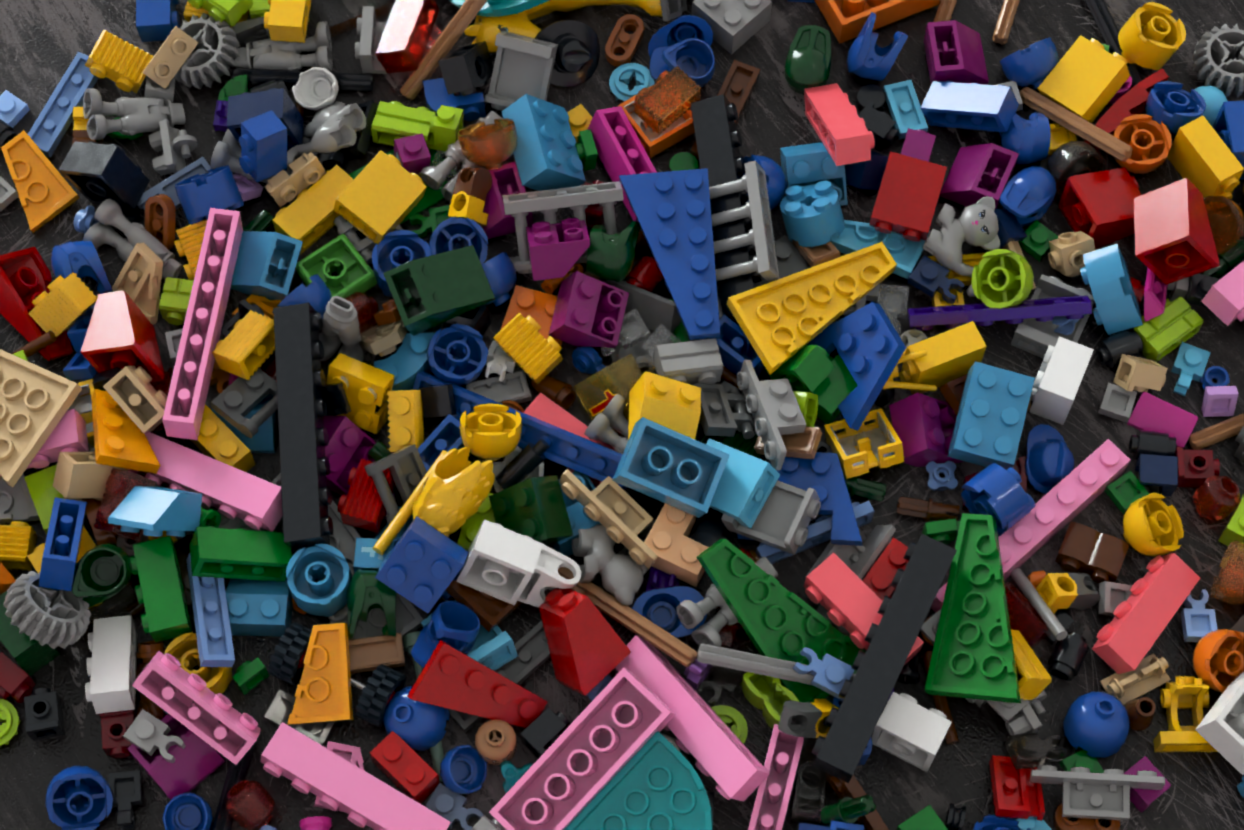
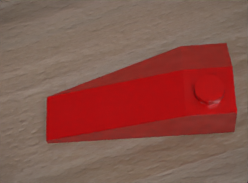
M36 247L0 255V314L29 343L46 333L28 313L35 307L32 301L44 291L48 294L50 293L47 286L52 281L50 270ZM67 330L57 337V341L38 351L47 361L70 355L73 352Z

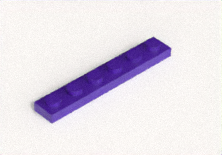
M1087 295L1030 299L1025 300L1019 306L1001 309L990 308L984 303L907 309L909 326L915 327V329L920 331L931 330L933 325H945L946 328H956L963 325V323L974 321L977 326H989L993 324V321L1005 320V323L1018 324L1027 318H1035L1036 321L1040 322L1052 321L1054 316H1066V319L1084 318V314H1092V302Z

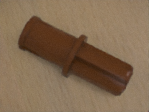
M901 496L898 499L896 510L900 515L923 518L925 522L955 518L958 521L957 516L946 515V512L959 514L960 506L933 502L932 498H929L927 501Z

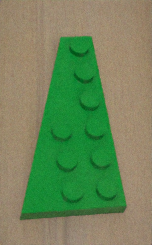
M962 513L955 544L957 552L951 563L924 690L929 695L1021 703L996 520L992 515Z
M727 539L718 540L697 556L702 567L760 655L809 665V660L800 654L801 650L807 647L812 649L820 660L828 653L853 666L859 651L866 653L863 649L858 648L849 636L841 633L830 624L829 620L795 593L788 591L776 578L763 571L751 558ZM780 679L781 686L793 692L799 702H814L815 699H824L829 695L813 685Z

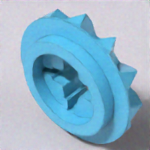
M638 63L620 65L612 72L609 79L610 92L615 95L617 101H626L655 84L649 69ZM635 77L637 86H634L633 90L629 91L627 84Z

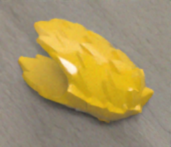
M469 447L449 450L435 463L424 483L420 496L414 501L412 507L413 520L417 516L447 537L456 532L464 525L467 519L479 510L478 508L482 502L488 497L495 480L493 462L488 460L481 463L477 460L471 464V461H468Z

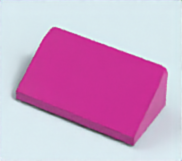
M1148 267L1144 288L1145 322L1164 313L1168 287Z
M1142 392L1127 424L1138 430L1168 433L1169 437L1176 438V448L1183 447L1184 449L1198 421V416L1147 392Z

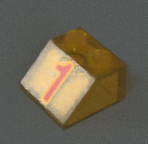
M629 354L596 372L573 388L592 421L600 412L603 413L608 403L616 394H620L625 398L626 404L623 415L629 421V391L642 376V372L632 354Z

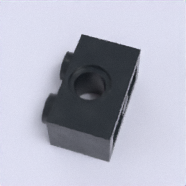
M486 41L462 46L438 61L448 94L459 92L460 96L476 92V88L486 85V80L492 77L494 68Z

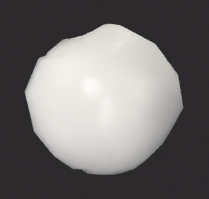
M312 67L300 73L296 85L292 87L295 101L304 108L315 111L332 105L339 91L335 75L321 67Z

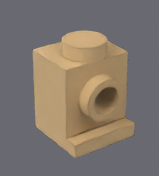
M1122 354L1113 383L1131 392L1133 390L1148 392V389L1161 391L1166 381L1168 368L1154 360Z

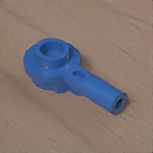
M582 346L577 347L572 352L573 364L578 371L594 374L614 394L622 388L623 385L607 372V367L602 363L603 360L595 349Z

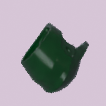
M817 25L801 26L789 48L785 63V79L789 87L799 94L804 95L805 88L825 85L829 78L832 60L831 38L829 31Z
M632 221L621 233L611 235L606 234L604 226L594 225L591 229L589 237L590 246L587 250V272L603 280L616 282L624 280L630 273L635 259V249L639 237L638 222Z
M113 544L95 546L87 551L76 564L72 593L77 598H83V601L89 604V608L111 598L123 589L131 579L132 565L130 557L122 548Z
M358 569L350 580L347 589L349 640H354L358 622H367L368 614L374 608H380L385 614L386 625L382 628L383 635L396 637V592L375 578L378 571Z

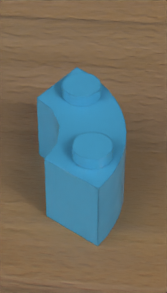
M1118 244L1083 254L1085 267L1080 268L1084 284H1089L1096 304V308H1093V313L1097 325L1103 324L1108 335L1143 325L1139 302L1130 280L1126 261Z
M406 333L403 343L396 353L386 359L374 361V367L395 375L392 391L413 390L418 372L431 373L427 353L430 339L435 333H418L414 336L411 333Z

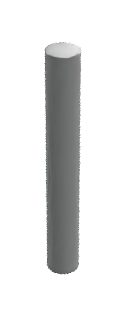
M1020 568L1014 569L1010 574L1012 579L1058 641L1065 639L1068 633L1024 572Z

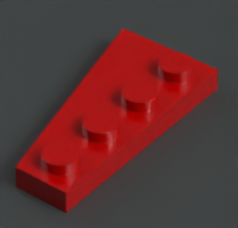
M441 640L407 695L411 700L491 720H502L508 724L527 728L539 717L547 704V701Z

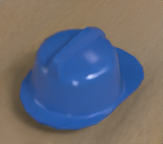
M681 15L676 17L671 23L652 35L648 43L650 58L654 49L671 46L688 38L700 39L711 46L713 42L711 26L698 16Z
M1040 424L1033 427L1028 433L1026 475L1029 483L1035 490L1042 494H1047L1073 470L1074 457L1067 447L1063 436L1055 428Z
M675 586L644 592L636 599L632 607L633 610L676 638L690 635L699 626L703 625L707 618L706 614L704 619L693 629H687L681 623L676 611L677 606L684 600L698 603L704 599L697 590L688 586Z

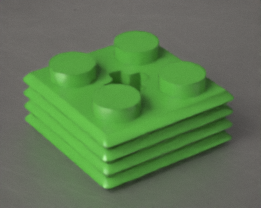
M345 234L337 236L296 264L298 275L306 286L312 282L309 278L318 274L331 291L332 297L340 296L348 301L353 300L377 284L375 273ZM336 271V273L340 275L332 276L331 274Z

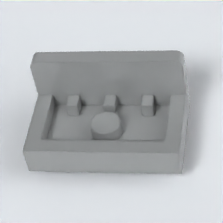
M363 6L362 18L357 17V35L361 36L360 42H355V59H360L362 73L389 74L391 73L394 25L392 22H377L374 6Z

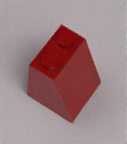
M890 151L869 225L875 226L874 229L881 233L891 234L893 231L903 234V237L910 241L919 242L920 239L926 240L947 167Z
M1123 167L1069 177L1058 206L1073 232L1082 231L1092 237L1095 249H1098L1135 233L1134 198L1142 194L1139 191V185L1135 177L1130 176L1127 169Z
M1188 178L1175 181L1134 198L1135 256L1165 285L1220 266L1203 195Z
M124 290L98 294L81 348L82 355L98 373L115 367L123 369L125 366L134 365L136 368L142 367L150 375L152 381L149 383L164 381V369L155 329L151 322Z
M555 588L547 594L545 602L539 606L555 676L560 684L586 696L631 653L588 596L571 589Z

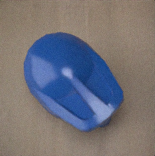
M871 12L858 37L854 40L848 51L847 69L849 73H853L860 78L883 81L893 66L908 35L897 31L894 34V41L886 47H879L876 44L879 33L872 32L876 13Z
M688 38L671 46L654 49L649 62V71L654 80L661 81L666 78L673 87L701 88L711 80L714 74L715 57L711 47L705 41Z
M1035 112L1029 115V120H1026L1015 113L1008 131L999 132L1001 146L1019 153L1016 165H1028L1046 159L1050 147L1051 133L1049 120L1044 114Z
M1031 166L1024 168L1008 181L999 202L1003 209H1007L1015 215L1021 227L1032 225L1035 220L1039 221L1051 205L1056 193L1055 179L1047 169ZM1034 213H1037L1035 216L1030 217V218H1027V217L1033 215Z
M69 241L54 246L51 254V266L56 278L61 275L65 279L71 273H76L77 277L81 279L87 276L93 278L98 284L97 290L100 294L113 291L98 253L91 241Z
M444 601L440 603L433 611L430 622L422 629L411 650V655L424 668L440 640L467 654L472 649L480 629L478 616L469 607L459 602Z

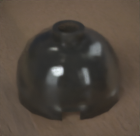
M1070 141L1059 146L1052 153L1047 162L1046 169L1055 179L1056 193L1059 197H1062L1069 177L1102 171L1103 164L1107 167V162L1091 144L1083 141Z

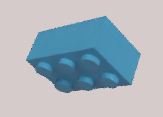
M525 94L502 111L522 186L542 191L580 186L586 181L583 173V164L579 159L575 145L576 140L568 121L569 116L564 107Z
M975 361L967 373L947 457L984 467L991 463H996L1006 470L1009 467H1013L1035 378Z
M642 417L634 425L612 481L699 518L708 512L729 454Z

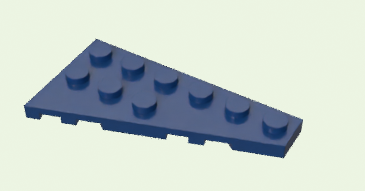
M708 168L620 175V183L626 192L631 208L637 217L643 235L662 273L667 289L674 300L690 340L721 338Z

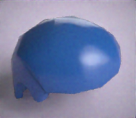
M471 745L456 746L449 750L441 761L440 776L444 785L450 791L458 794H470L482 788L487 776V762L479 756L477 749Z
M185 792L174 796L164 809L162 820L165 830H209L213 820L212 809L208 802L197 794Z

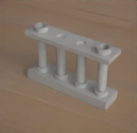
M756 161L744 163L746 175H743L742 179L709 187L710 199L743 190L748 192L749 202H746L745 206L711 214L712 226L749 217L752 219L753 229L749 230V233L713 242L714 254L751 244L756 250V256L751 261L716 269V282L753 272L760 274L768 283L780 279L766 174Z
M620 181L502 195L505 215L511 214L515 220L519 256L510 257L516 271L520 274L532 273L526 234V216L529 212L540 211L544 214L545 222L555 224L557 223L556 212L558 208L570 207L573 210L574 218L585 220L586 223L585 208L590 204L599 203L600 206H603L606 234H616L614 205L617 204V201L624 200ZM587 250L575 264L587 262Z

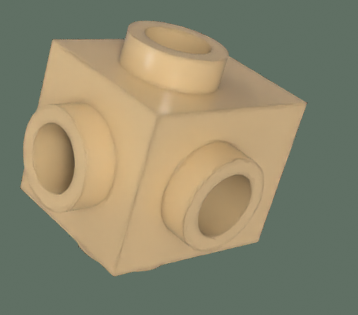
M1082 231L1062 233L1058 236V239L1049 241L1050 252L1048 253V260L1051 267L1064 276L1075 277L1081 275L1080 268L1085 267L1083 254L1095 251L1094 239Z

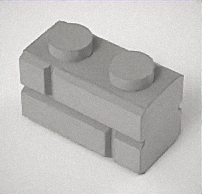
M716 338L656 345L654 365L657 375L694 385V383L715 384L720 382L723 363Z

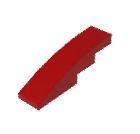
M1163 68L1140 81L1121 96L1098 120L1096 126L1114 135L1116 128L1124 118L1146 113L1145 106L1150 90L1153 89L1157 82L1167 81L1169 78ZM1084 140L1079 155L1083 159L1100 150V148Z

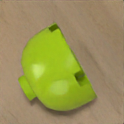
M994 249L986 252L982 256L983 259L979 265H975L972 271L971 284L975 296L990 308L1001 309L1019 306L1028 298L1033 288L1034 275L1031 265L1025 257L1012 250Z

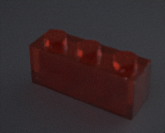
M435 0L395 1L375 52L378 61L382 64L387 74L418 69L440 10Z

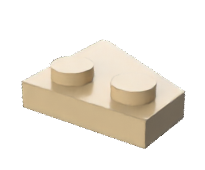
M143 242L137 243L134 246L112 286L113 292L124 290L151 324L154 325L158 321L163 261Z

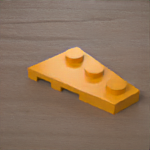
M25 130L1 147L32 233H35L79 199L78 194Z
M95 389L91 401L96 463L157 474L160 464L145 434L107 391Z
M348 623L313 625L303 662L305 664L300 684L297 685L296 699L287 725L353 720Z

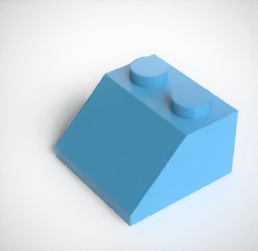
M230 578L225 592L231 634L239 636H284L285 630L291 624L293 607L287 578L285 582Z

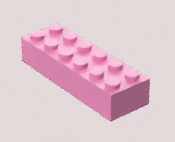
M623 667L489 813L506 830H564L657 731L661 732L676 714L630 670Z

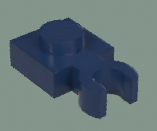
M925 255L908 278L909 284L932 298L938 291L942 294L944 301L949 304H954L957 297L950 293L949 290L955 289L962 293L965 286L958 279H948L950 270Z

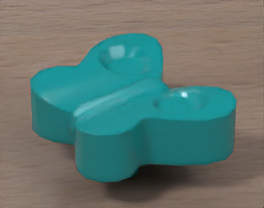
M509 761L501 763L500 771L505 779L502 787L505 793L514 786L534 763H528L521 768H517Z

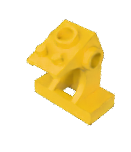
M1175 676V682H1166V689H1161L1160 702L1162 708H1166L1168 731H1159L1153 739L1154 752H1218L1195 730L1204 718L1203 708H1208L1209 685L1203 684L1202 678ZM1177 709L1192 710L1193 726L1179 725Z

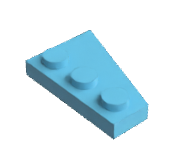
M844 220L845 228L840 235H838L837 231L831 236L833 245L839 252L844 254L883 242L897 263L895 271L892 273L908 279L915 269L924 251L922 247L926 241L922 239L919 242L905 239L903 234L893 231L891 234L881 233L874 229L875 226L869 225L870 223Z

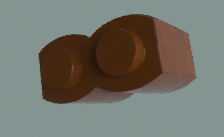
M1070 522L1055 562L1060 564V567L1067 572L1089 574L1095 583L1099 584L1104 581L1115 582L1130 544L1117 537L1100 533L1086 525Z

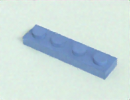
M77 52L28 132L30 138L46 157L51 158L73 122V107H82L85 90L93 88L99 79L85 66L89 57L86 54Z
M870 501L862 504L859 502L852 503L858 528L871 523L874 509ZM823 515L816 519L814 524L807 527V539L802 547H798L795 554L831 539L832 515ZM760 543L756 549L755 559L758 561L764 556L771 564H774L794 554Z
M189 553L186 562L200 667H233L235 655L224 578L192 576Z

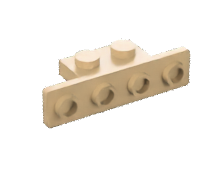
M568 469L565 470L559 481L565 495L581 503L584 506V512L590 519L599 521L606 528L608 536L614 542H621L629 550L630 557L637 564H644L649 569L655 563L658 556L638 535L652 523L653 518L616 482L612 481L613 479L610 476L604 479L591 492Z

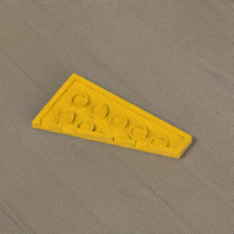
M883 242L728 297L727 306L771 375L894 272L897 263Z

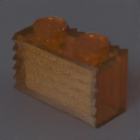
M676 66L670 72L668 70L662 72L651 88L645 87L638 92L634 101L635 113L659 135L691 109L690 103L700 101L701 87L691 77H688L679 66Z

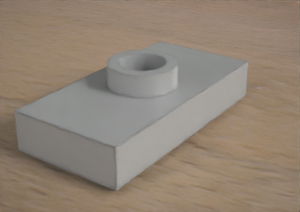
M523 370L505 374V379L502 382L499 381L500 376H495L466 385L467 390L498 403L504 400H511L519 404L532 400Z

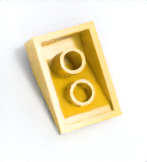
M645 371L629 391L628 440L635 423L642 417L695 439L701 414V388Z

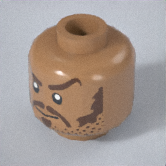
M490 720L478 728L475 735V746L479 756L490 765H501L502 762L510 761L517 751V736L513 727L507 722Z

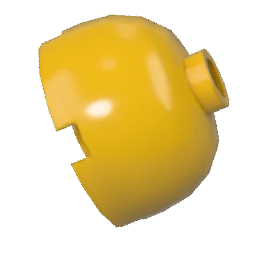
M492 403L474 406V412L466 415V411L463 412L460 417V434L464 446L470 448L471 454L486 461H496L509 455L515 450L521 438L522 418L520 413L516 411V415L507 412L509 411L508 406Z
M1153 492L1131 503L1124 514V538L1141 555L1151 557L1163 556L1181 547V545H1178L1179 539L1184 537L1181 518L1173 504L1167 506L1162 501V499L1166 498L1162 494Z

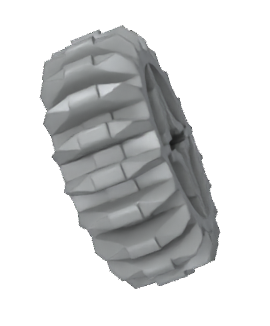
M205 13L200 18L192 15L190 22L182 19L183 25L180 29L199 43L174 78L189 88L194 86L198 89H201L203 85L211 88L213 81L221 83V76L224 74L230 76L228 69L230 67H237L234 59L240 57L237 50L240 44L237 40L236 32L230 28L226 21L221 23L218 20L216 22L212 16Z
M1226 23L1221 29L1214 26L1210 32H1205L1202 35V38L1195 46L1192 61L1194 62L1193 71L1198 72L1197 80H1206L1205 86H1215L1224 91L1226 97L1233 92L1238 98L1244 92V30H1240L1237 24L1232 29Z
M30 571L28 574L22 573L7 590L8 593L3 604L7 609L5 615L12 618L10 624L18 626L20 634L25 633L29 636L30 641L35 639L39 641L41 646L48 644L53 649L57 646L65 649L68 645H73L88 629L91 612L88 610L89 604L83 601V598H77L72 591L39 587L40 572L38 574L35 571Z

